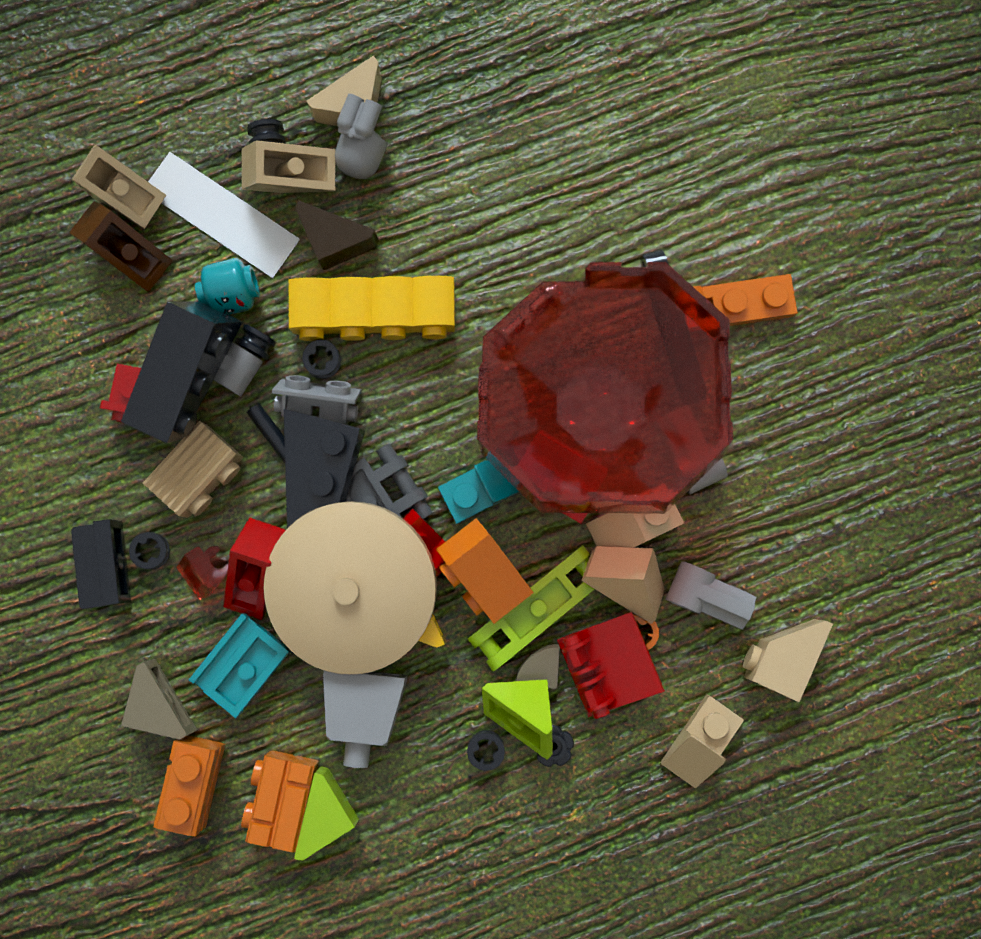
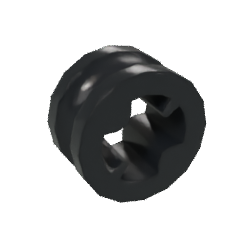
M261 119L251 122L247 126L248 135L253 137L250 139L249 144L256 140L286 144L285 137L280 134L284 130L283 123L276 119Z
M244 324L242 327L244 335L241 338H236L234 342L252 354L267 360L269 358L268 348L271 346L275 347L277 342L261 331Z
M319 339L312 341L303 351V364L309 373L316 378H331L341 367L342 359L339 351L327 340ZM324 349L328 356L333 355V360L326 362V369L319 370V366L316 363L312 365L311 362L312 358L318 357L319 350Z
M152 532L140 533L130 543V559L136 566L143 569L153 570L160 568L169 558V543L160 534ZM152 539H154L158 543L155 548L160 549V555L158 558L150 557L148 562H145L142 559L145 554L140 553V547L142 544L149 545Z
M482 730L475 733L469 740L467 755L471 764L483 771L493 770L501 764L505 754L504 742L501 737L490 730ZM488 739L489 745L493 741L498 746L493 751L492 760L484 761V756L480 759L476 757L474 752L479 749L480 740Z

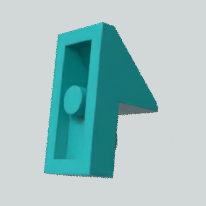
M512 451L474 465V469L438 487L456 524L523 491V489L508 481L518 465Z

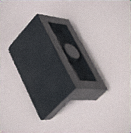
M107 519L93 521L92 525L73 527L71 534L79 607L81 609L131 603L123 522Z

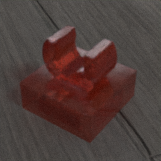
M198 546L186 553L176 567L199 601L212 594L223 581L222 579L227 576L228 564L218 569L210 563V559L215 557L220 551L218 546H212L204 553Z

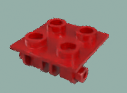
M633 612L557 639L588 717L593 716L594 719L604 717L610 713L609 710L665 691Z

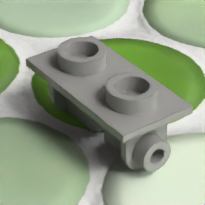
M286 376L285 379H281L272 389L273 394L282 395H276L274 412H281V416L284 417V409L312 416L313 406L320 407L319 418L348 425V422L357 421L358 406L351 404L356 403L362 389L351 388V384L344 381H328L326 384L310 383V378L305 376Z

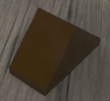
M298 200L295 209L323 270L376 249L379 240L375 229Z

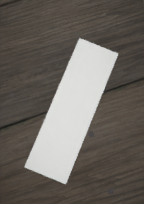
M171 152L168 153L148 181L166 194L162 201L163 205L272 278L300 240Z

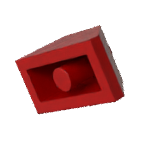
M249 517L230 549L223 603L224 608L239 613H246L260 620L263 619L267 610L264 599L266 567L271 566L270 554L286 529Z

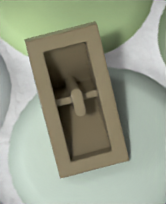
M152 659L137 665L121 726L178 740L197 731L196 726L157 660Z

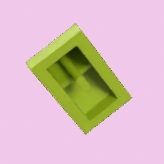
M547 679L487 683L482 688L484 714L548 760L553 755Z
M320 766L314 773L294 856L296 860H305L355 828L359 820L329 768Z

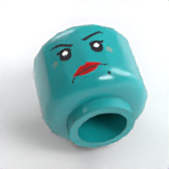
M238 258L204 266L201 270V281L195 283V291L199 302L228 315L251 309L254 305V298L260 296L257 278L252 266H245Z

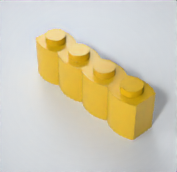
M385 276L374 278L289 279V329L293 334H298L299 339L303 341L324 340V334L333 333L340 334V339L348 341L365 339V334L381 333V338L386 340H401L406 338V333L413 332L422 333V338L444 339L447 337V332H455L454 277Z

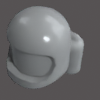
M348 94L337 120L338 132L341 135L335 150V164L339 170L352 178L367 179L377 171L388 145V142L383 140L374 131L382 106L368 99L364 103L362 98L354 94Z

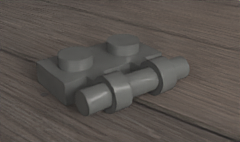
M390 443L376 451L384 465L373 471L365 457L356 462L345 502L355 501L375 504L394 512L401 518H403L401 514L409 509H414L423 519L433 514L425 500L428 498V495L422 486L417 487L406 469L409 465L403 455L398 456ZM391 477L403 494V497L394 503L381 484Z

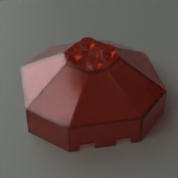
M591 262L585 268V281H543L483 336L482 364L479 366L478 377L479 418L477 421V441L480 453L540 513L665 514L727 453L733 441V422H731L730 416L732 385L731 362H729L728 340L730 338L729 319L666 262H648L647 267H621V262Z

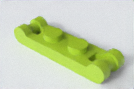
M583 545L532 585L530 588L534 593L495 624L489 620L467 638L474 649L479 647L488 658L485 662L493 672L595 590L584 582L575 587L566 576L571 570L576 568L583 577L589 561L588 556H590V553ZM500 628L511 640L502 648L492 638V635Z

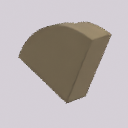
M559 644L543 646L531 654L519 667L516 681L547 679L548 688L557 689Z

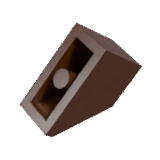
M93 201L69 232L147 292L151 290L173 261L115 213L96 201Z

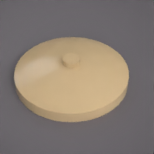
M355 501L338 502L317 508L297 519L281 535L270 554L269 560L272 563L271 566L266 567L264 576V599L270 621L283 643L296 656L316 668L337 674L349 675L363 674L382 669L409 652L418 642L431 620L437 596V578L431 554L416 530L403 518L386 508Z

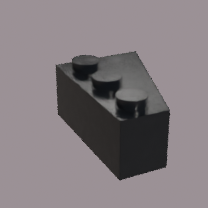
M167 301L121 422L165 443L187 437L195 426L197 420L196 413L243 321L212 309L199 301Z

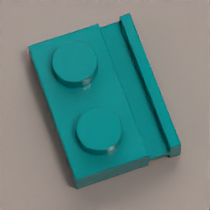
M242 613L189 678V681L199 686L207 696L234 718H237L289 655L290 649L260 624L258 625L249 615Z

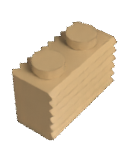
M199 421L191 433L178 443L146 478L143 484L178 516L185 518L190 517L192 514L198 516L212 502L213 498L209 494L220 483L226 485L238 474L241 467L237 463L242 460L243 456L207 424Z

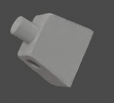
M324 670L326 737L328 740L346 742L344 766L368 768L371 745L387 746L390 741L406 686L407 675L376 671L349 675Z

